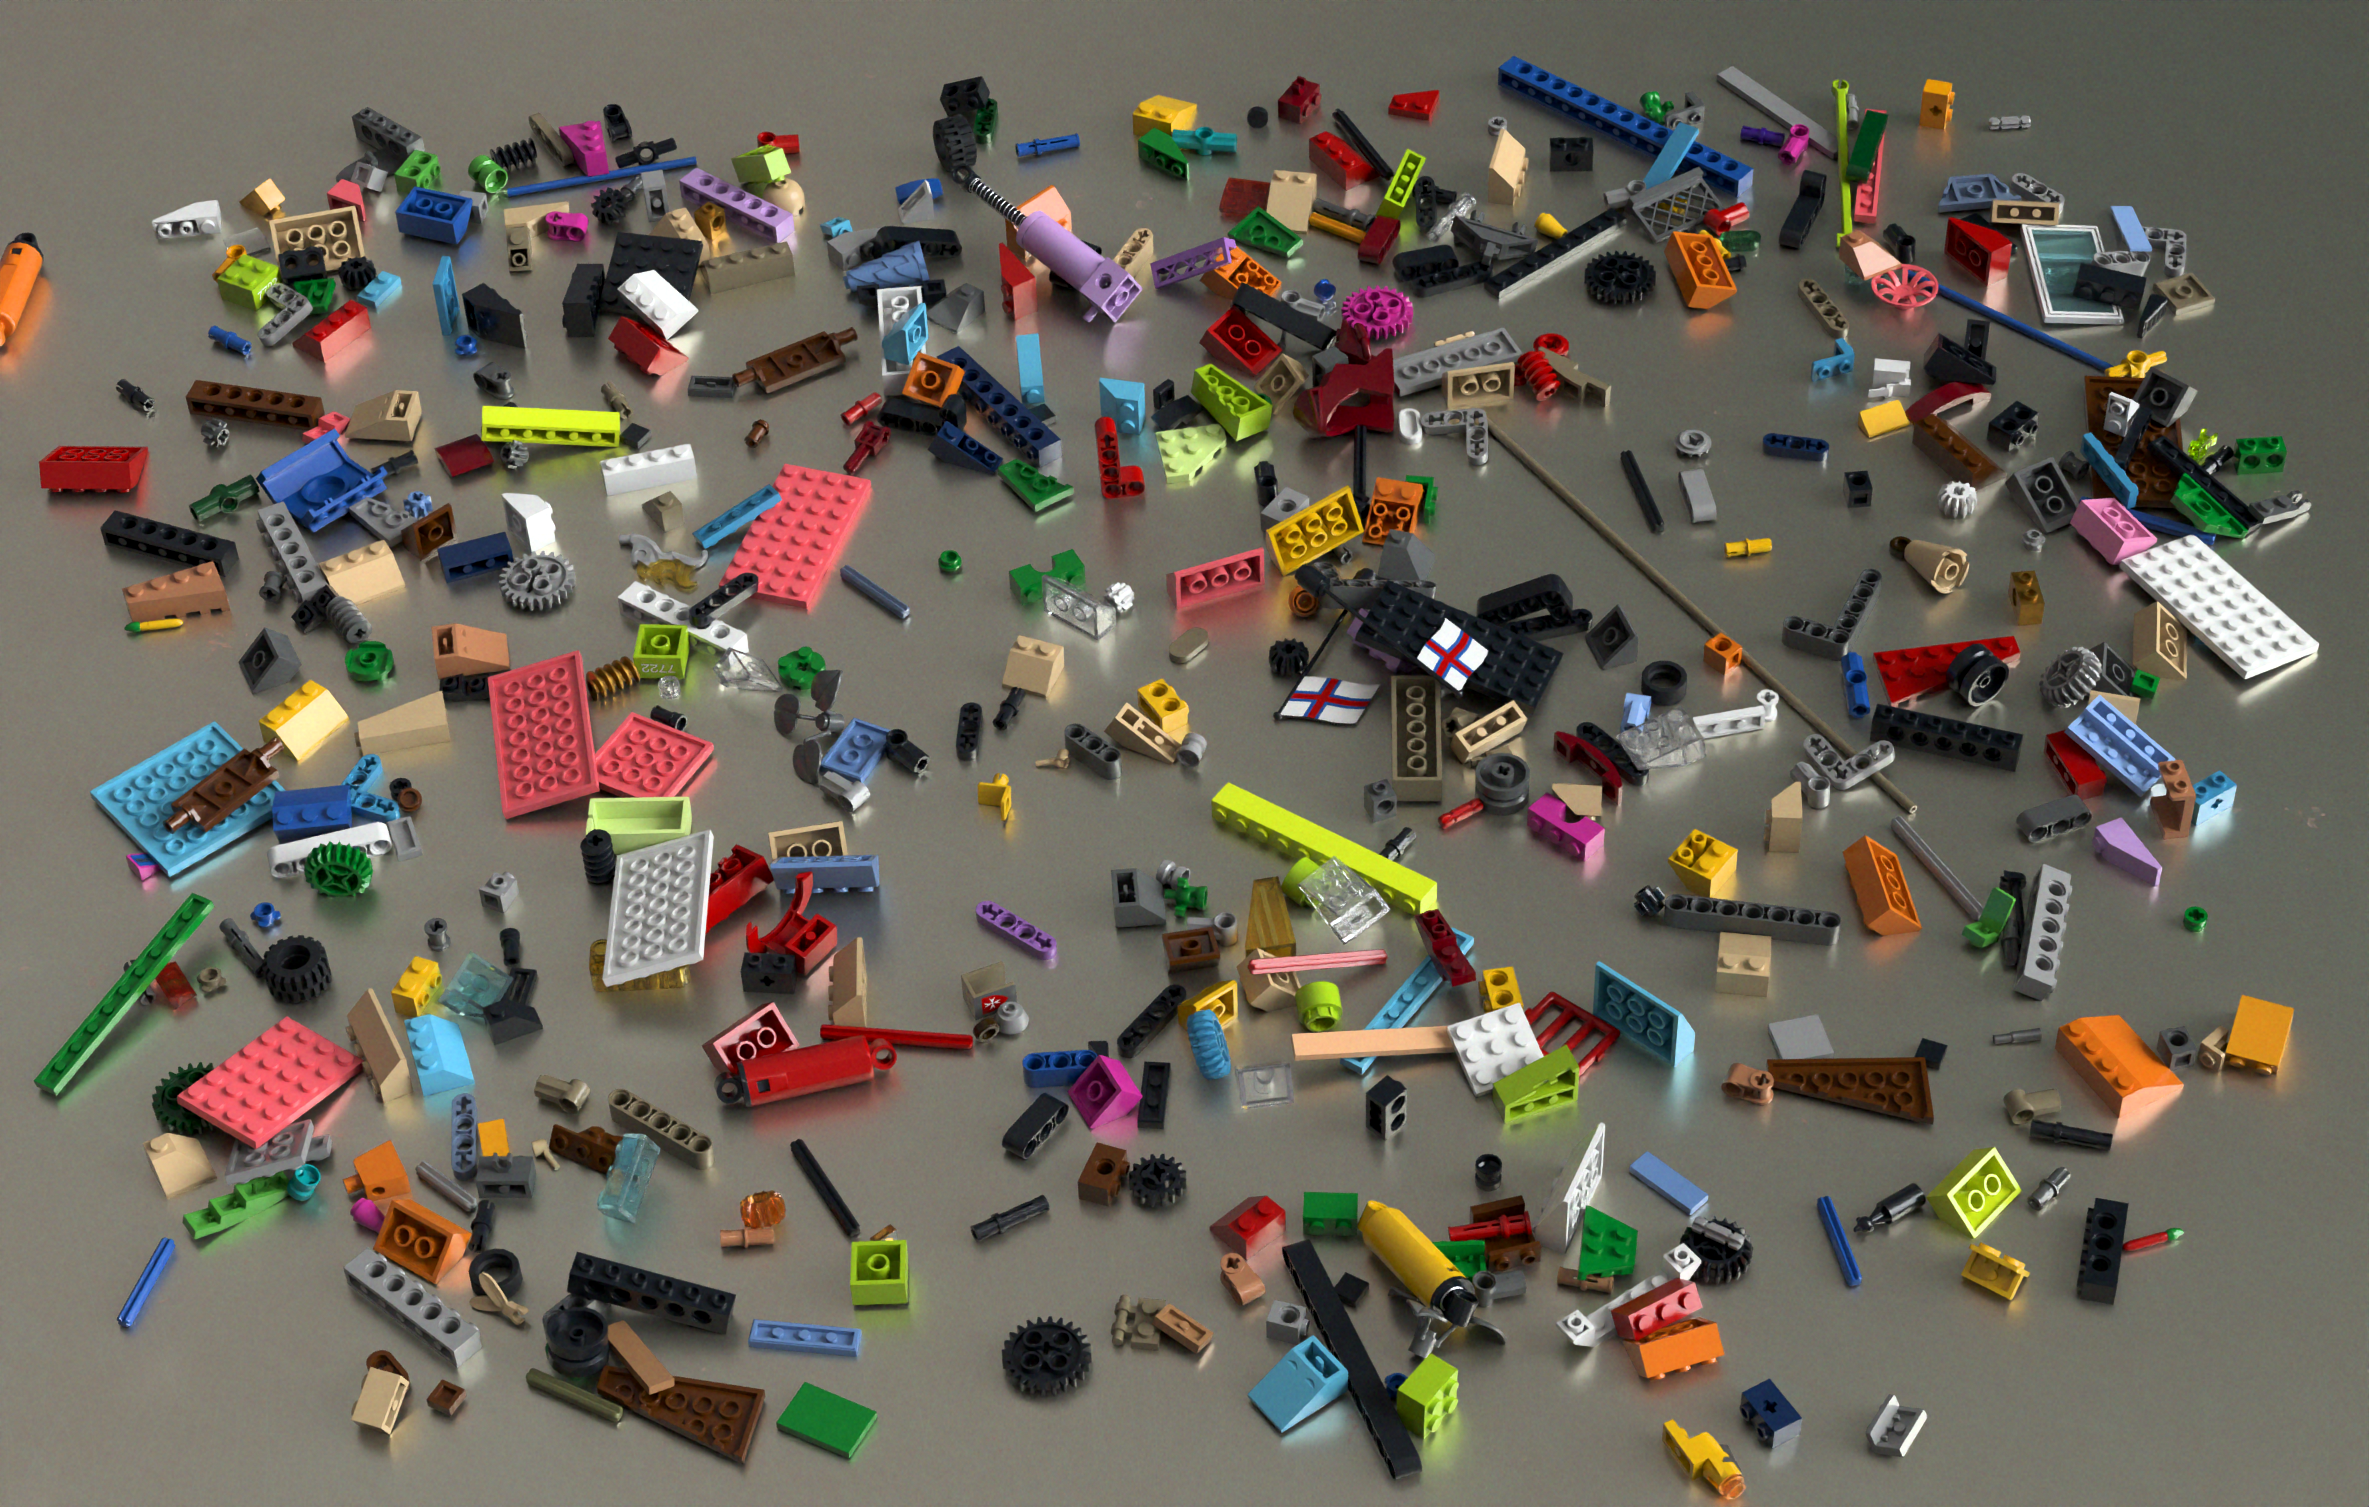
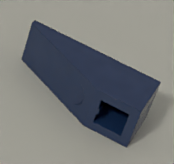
M948 421L945 422L927 449L946 463L992 475L1003 460L1002 457Z

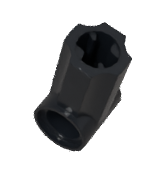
M1896 223L1888 225L1883 231V237L1894 250L1895 258L1901 264L1912 263L1915 260V238L1907 235L1901 226H1897Z
M1262 461L1254 467L1258 501L1260 504L1267 506L1278 495V481L1275 476L1274 465L1268 463V461Z
M893 729L886 734V754L890 760L900 761L914 773L918 772L920 774L926 769L930 762V756L910 742L905 731Z

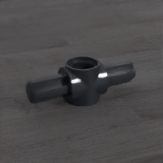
M669 138L655 144L653 141H644L638 146L633 147L634 151L617 156L615 160L619 168L638 163L639 166L642 164L649 165L659 159L658 155L676 150L677 145L674 138ZM643 149H650L652 151L649 157H642L640 155Z

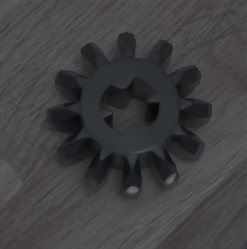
M608 187L606 192L600 190L599 197L594 196L596 202L591 203V207L594 209L592 213L601 223L606 222L608 225H612L613 221L620 223V216L626 217L623 211L629 209L625 203L627 199L618 189L613 190Z
M356 256L353 259L348 258L347 261L341 262L338 272L344 287H348L349 290L357 288L358 291L360 288H365L377 275L372 260L367 259L365 256L361 258Z
M1285 638L1283 642L1276 640L1275 645L1270 647V667L1273 668L1274 673H1281L1282 677L1286 674H1290L1292 677L1294 673L1302 674V670L1306 669L1308 665V648L1304 646L1303 642H1297L1295 638L1292 640Z

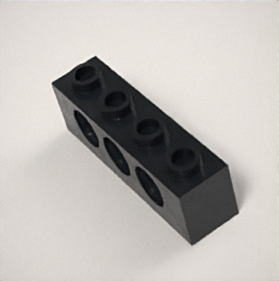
M2095 1198L2094 1208L2088 1207L2086 1224H2091L2090 1229L2085 1228L2083 1245H2088L2087 1250L2082 1249L2080 1266H2084L2085 1269L2084 1271H2079L2076 1286L2082 1288L2080 1299L2114 1305L2129 1203Z

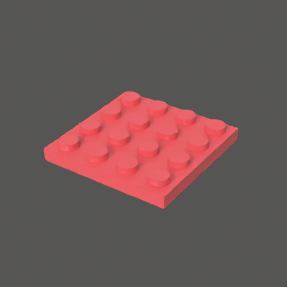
M631 712L595 753L599 789L622 798L674 797L714 751L713 743Z

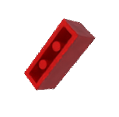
M2065 730L2047 734L2043 752L2071 795H2078L2082 801L2102 796L2107 778L2105 772L2100 770L2096 764L2095 758L2064 733Z
M1675 1278L1611 1310L1618 1336L1638 1341L1702 1308L1695 1282Z

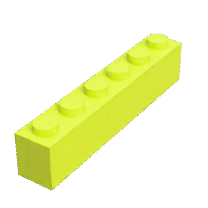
M498 406L482 407L481 441L512 442L516 440L522 443L619 447L620 412Z

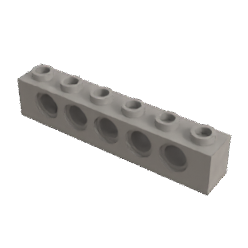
M284 501L257 510L259 520H256L260 533H265L263 534L267 547H272L270 549L274 560H279L278 566L281 574L287 575L285 579L289 589H294L293 595L296 603L302 604L305 600L312 601L327 582Z
M2046 864L2040 867L2032 881L2013 988L2017 992L2040 1001L2045 998L2047 993L2054 991L2057 983L2054 975L2060 965V960L2057 959L2063 947V941L2060 939L2066 928L2064 918L2070 906L2067 904V900L2073 888L2070 885L2071 874Z
M367 1247L343 1267L347 1283L457 1368L482 1348L479 1337L481 1333L475 1324L464 1321L455 1309H448L443 1305L439 1297L435 1294L430 1295L418 1281H412L406 1277L401 1268L397 1266L394 1268L381 1253L376 1254Z

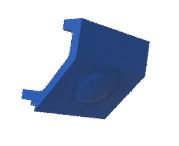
M335 428L264 469L256 478L273 504L284 501L292 518L312 532L319 530L349 512V507L366 497L372 498L387 489L383 479L388 473L382 466L375 474H372L351 460L338 443L337 439L340 435Z

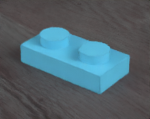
M382 271L357 295L358 302L376 309L401 285L400 277Z

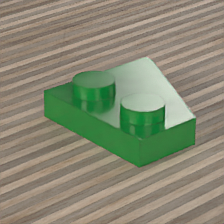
M334 278L294 282V287L298 293L305 296L311 303L313 309L310 314L327 313L336 283Z

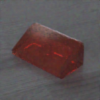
M176 961L167 963L155 978L175 1009L197 996Z

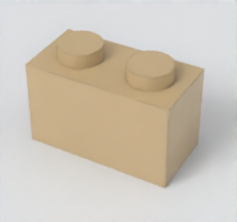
M370 1367L368 1374L362 1380L360 1397L353 1404L351 1420L360 1427L390 1435L409 1382L401 1375Z

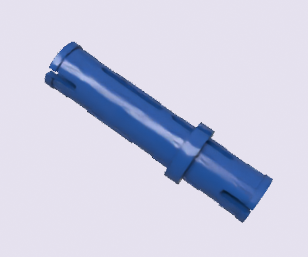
M1077 133L1044 140L1037 138L1033 139L1032 142L1017 143L1015 150L1017 157L1032 154L1038 156L1043 152L1079 147L1080 140Z

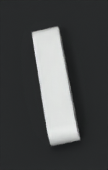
M375 822L276 845L267 852L271 874L275 878H286L305 873L304 866L308 854L313 848H318L320 843L327 846L329 841L333 844H338L340 841L342 845L350 843L352 848L359 847L360 852H366L367 858L386 854L392 848L388 828L384 823Z

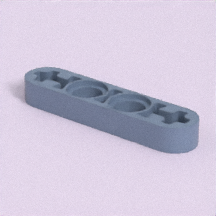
M467 1093L459 1094L452 1100L451 1165L454 1177L461 1181L470 1180L477 1173V1106L475 1098ZM463 1105H466L467 1114H462ZM463 1123L471 1124V1127L467 1130L458 1129L459 1125ZM461 1144H471V1147L467 1150L457 1149ZM462 1160H466V1161H467L466 1169H462V1168H463V1162H462Z

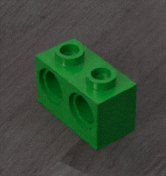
M2282 436L2236 439L2232 461L2237 475L2278 473L2284 470L2287 450Z

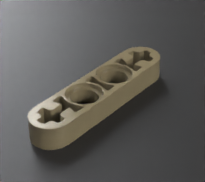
M540 113L529 116V124L533 132L562 166L574 163V157L569 146Z
M1810 278L1800 280L1798 296L1827 333L1835 339L1847 337L1849 332L1848 320L1821 286ZM1813 301H1822L1823 303H1815ZM1823 314H1832L1834 316H1825Z

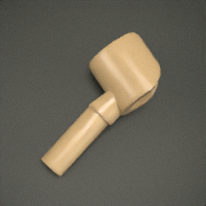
M1060 749L1056 757L1035 761L1036 767L1052 764L1064 769L1071 760V757H1068L1069 751L1067 749Z
M545 1139L531 1142L535 1157L544 1154L545 1159H547L554 1170L560 1168L551 1155Z

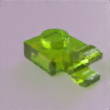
M2203 428L2200 431L2199 438L2193 440L2188 447L2189 457L2198 464L2208 454V449L2217 442L2218 433L2208 436L2206 435L2207 428Z

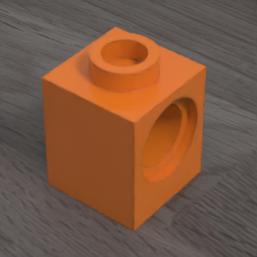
M1719 633L1705 643L1703 661L1724 676L1741 664L1742 646L1723 633Z

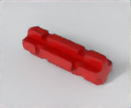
M1474 798L1438 817V822L1443 829H1446L1481 811L1483 804L1479 798Z

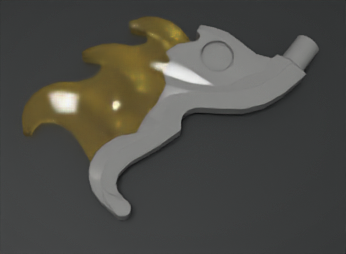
M634 533L631 535H619V544H630V546H633L630 555L631 563L633 566H637V575L641 580L645 581V575L649 574L661 586L664 585L663 580L665 579L672 581L677 587L682 589H691L698 585L697 581H690L689 576L695 568L705 564L708 558L707 550H703L699 557L691 558L673 551L664 553L653 540L643 535Z

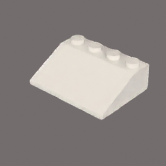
M1599 1123L1572 1149L1569 1158L1563 1159L1560 1167V1177L1554 1178L1551 1186L1550 1198L1545 1197L1541 1208V1217L1537 1216L1532 1226V1232L1535 1233V1241H1540L1542 1247L1566 1253L1584 1215L1585 1207L1589 1204L1602 1176L1605 1137L1604 1123Z

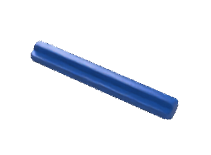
M1829 1196L1820 1197L1817 1199V1207L1846 1282L1851 1287L1860 1285L1862 1276L1832 1199Z
M164 1237L160 1240L117 1317L120 1326L128 1328L134 1322L175 1248L172 1239Z

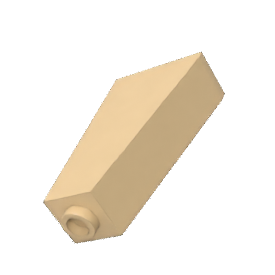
M438 691L357 722L358 732L354 733L356 747L361 746L363 756L450 741L443 693Z

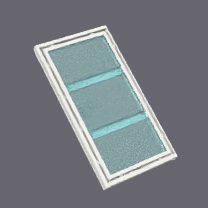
M2021 224L2020 232L2044 323L2112 325L2124 323L2119 306L2073 296L2080 264L2090 265L2094 254L2104 252L2097 226Z

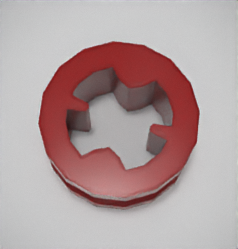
M1515 365V387L1523 386L1527 382L1524 376L1525 373L1522 372L1520 365Z

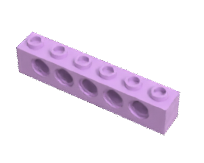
M695 168L679 180L682 198L700 207L709 201L724 209L725 219L774 243H780L795 231L792 213L703 170Z

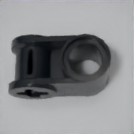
M617 104L605 106L603 114L605 128L610 141L615 142V139L623 137L631 138L632 130L630 123L626 119L622 108Z

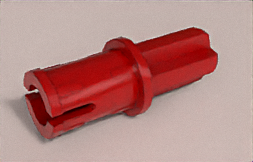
M873 392L862 401H856L853 407L840 415L842 421L847 426H850L862 416L866 417L869 411L882 403L880 394Z

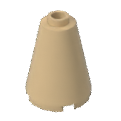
M1913 540L1905 548L1904 557L1907 562L1936 591L1942 594L1952 592L1950 589L1954 586L1959 587L1965 580L1969 570V562L1966 561L1967 554L1961 549L1921 540Z

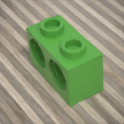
M414 150L394 173L397 191L409 194L414 186L427 189L440 173L441 167L438 162V156Z

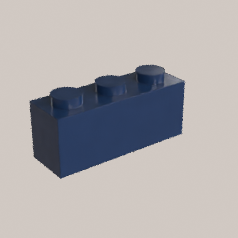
M506 532L437 549L446 583L502 570V568H508V562L514 563L512 549Z

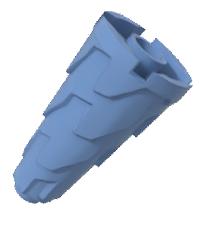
M919 241L883 254L881 258L865 262L861 266L847 271V276L843 277L846 290L851 289V292H857V286L879 284V289L921 286L922 281L930 280Z

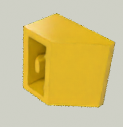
M1694 829L1668 858V863L1689 891L1701 897L1712 898L1736 871L1738 849Z

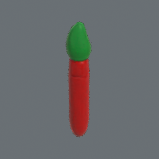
M2170 1228L2165 1232L2133 1239L2124 1243L2122 1250L2135 1251L2166 1241H2173L2183 1235L2184 1231L2180 1228Z

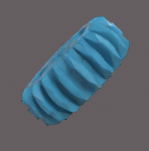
M1210 1009L1200 1010L1191 1014L1187 1019V1032L1199 1070L1207 1080L1223 1078L1230 1073L1231 1058L1219 1020Z

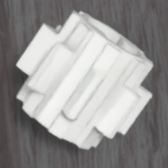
M1124 582L1112 584L1105 590L1106 594L1103 596L1105 598L1104 603L1114 613L1126 611L1133 605L1134 592Z

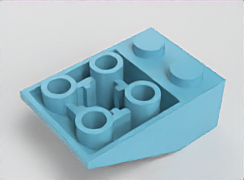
M1313 1335L1292 1348L1248 1393V1398L1282 1433L1347 1392L1348 1370Z

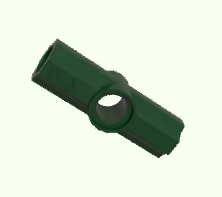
M251 474L228 486L224 484L216 485L210 491V495L189 505L190 512L198 523L221 511L231 513L238 507L239 502L260 492L259 486Z

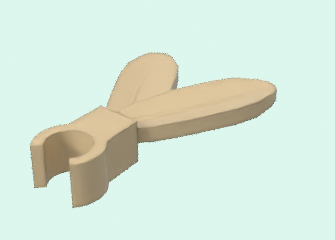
M485 1272L480 1273V1284L488 1296H475L470 1300V1305L482 1311H502L504 1315L511 1318L513 1323L518 1325L523 1323L525 1318H521L518 1312L521 1315H525L529 1312L528 1308L518 1305L513 1301L508 1302L503 1291L492 1276Z

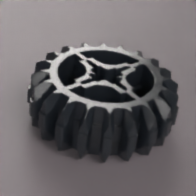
M1714 1216L1712 1221H1708V1223L1714 1222L1731 1230L1733 1234L1736 1232L1743 1235L1744 1242L1739 1250L1728 1247L1727 1243L1723 1245L1704 1236L1705 1233L1698 1234L1691 1229L1692 1227H1687L1680 1238V1245L1684 1243L1701 1259L1700 1266L1694 1272L1695 1279L1703 1277L1705 1283L1709 1280H1715L1717 1285L1720 1280H1724L1728 1284L1731 1278L1738 1280L1740 1273H1746L1748 1266L1752 1262L1753 1247L1750 1235H1746L1744 1227L1738 1228L1736 1221L1729 1224L1726 1217L1723 1221H1718Z

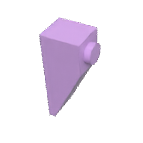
M2122 817L2095 827L2092 840L2093 847L2106 861L2153 886L2159 885L2162 872L2161 865Z

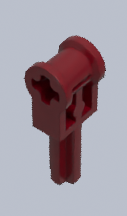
M867 421L862 431L854 440L856 450L843 465V469L848 474L856 472L868 455L876 456L881 448L889 442L891 436L890 428L886 426L882 428L874 425L871 421Z

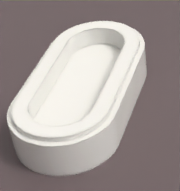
M1407 408L1398 413L1399 438L1403 443L1416 444L1422 439L1420 413L1415 409Z

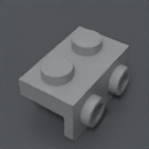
M1889 1394L1865 1433L1873 1452L1904 1457L1926 1421L1927 1415L1924 1409L1899 1406L1896 1396Z

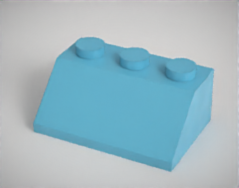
M431 1014L404 1020L424 1097L475 1084L458 1024Z

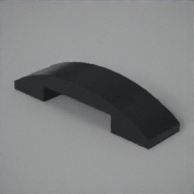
M944 279L922 281V303H925L926 306L947 296ZM879 284L857 286L859 303L878 309L877 289H879Z

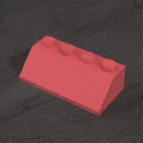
M1261 547L1166 574L1167 593L1176 609H1181L1265 585L1264 550Z

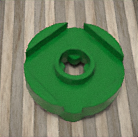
M366 641L360 643L359 648L354 651L351 648L347 652L345 665L353 681H383L388 677L387 673L393 668L394 659L392 651L387 649L382 642Z
M807 646L790 652L778 660L779 679L782 684L792 689L793 686H801V690L810 689L814 676L818 672L826 670L824 658Z

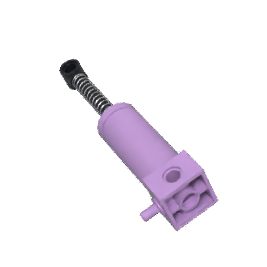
M960 164L953 169L952 180L962 191L975 193L976 197L996 210L1005 219H1009V222H1013V225L1018 226L1016 242L1019 246L1084 295L1092 306L1083 316V319L1088 323L1092 321L1098 312L1116 323L1143 290L1126 270L1109 257L1103 258L1041 210L1035 211L1026 217L1025 213L1022 214L1020 209L1017 210L1016 206L1013 207L1012 203L1009 204V201L1007 202L1000 194H997L996 191L985 185V182H981V177L969 165Z

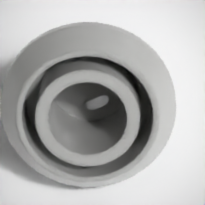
M1017 1002L1003 1003L994 1016L995 1021L1000 1027L999 1031L1007 1035H1015L1022 1032L1029 1023L1028 1014Z

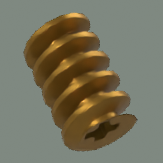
M623 656L620 661L614 660L611 665L605 664L603 669L598 667L595 669V672H587L586 684L593 700L598 701V693L603 698L607 697V689L611 694H615V686L620 690H624L623 682L631 687L632 678L639 683L640 676L634 663L628 657Z

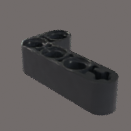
M1804 170L1800 181L1799 195L1782 226L1779 244L1798 249L1802 248L1824 203L1826 174Z
M884 226L876 234L872 256L874 259H878L883 254L919 241L923 257L955 258L961 254L962 246L956 232L953 230Z
M956 394L948 395L941 408L888 398L877 414V421L884 427L935 438L946 421L963 431L967 423L966 405L963 398Z
M1547 574L1482 596L1477 601L1476 617L1498 625L1547 609L1555 620L1567 621L1573 614V596L1560 576Z

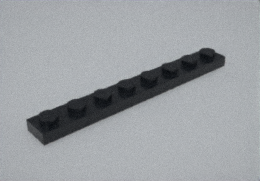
M1610 208L1484 282V289L1500 299L1625 226L1627 218L1613 208Z

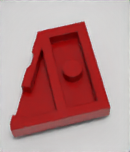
M1439 90L1394 95L1388 107V114L1429 121L1439 99Z

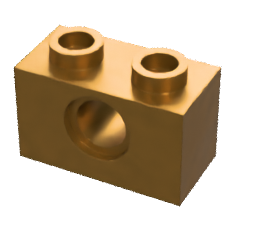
M2035 570L2011 572L2008 595L2018 626L2042 624L2045 602Z

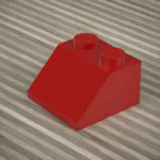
M1268 1196L1248 1197L1209 1228L1212 1233L1247 1261L1286 1231L1285 1210Z

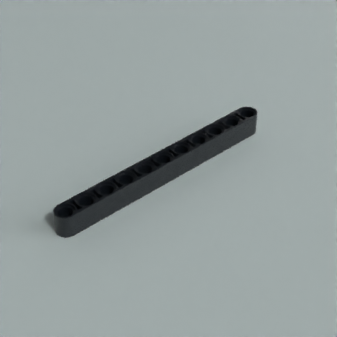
M1307 1239L1282 1247L1285 1264L1329 1352L1348 1370V1390L1392 1478L1398 1480L1422 1472L1419 1454L1311 1241Z

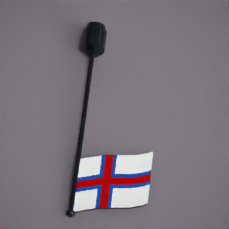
M1303 564L1295 573L1297 584L1315 598L1327 594L1452 691L1457 699L1462 698V688L1467 679L1483 664L1487 656V649L1445 618L1441 629L1424 645L1419 656L1416 658L1329 590L1330 578L1316 567Z
M1369 568L1357 571L1353 579L1377 580L1378 578L1377 574ZM1346 609L1343 610L1278 712H1274L1273 717L1275 720L1297 718L1341 726H1356L1379 690L1380 684H1358L1334 678L1307 676L1348 613Z

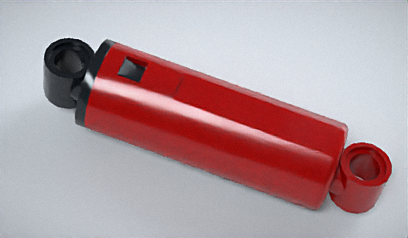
M858 1035L736 1062L738 1074L732 1072L719 1074L715 1079L714 1088L722 1102L732 1104L743 1097L745 1106L748 1108L871 1081L874 1078L873 1068L880 1070L891 1068L896 1063L897 1054L893 1045L886 1039H876L868 1045L866 1037ZM886 1049L889 1051L885 1058H876L877 1052ZM733 1083L735 1088L731 1092L726 1093L722 1091V1087L725 1084Z

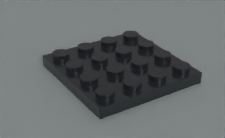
M618 232L598 306L600 311L638 315L622 300L618 288L633 274L655 270L689 301L703 249L702 241Z

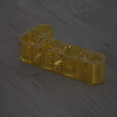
M600 939L591 944L589 971L592 987L598 992L683 988L691 982L689 964L673 968L670 971H662L645 978H637L626 981L623 984L606 987L603 981V970L607 940Z

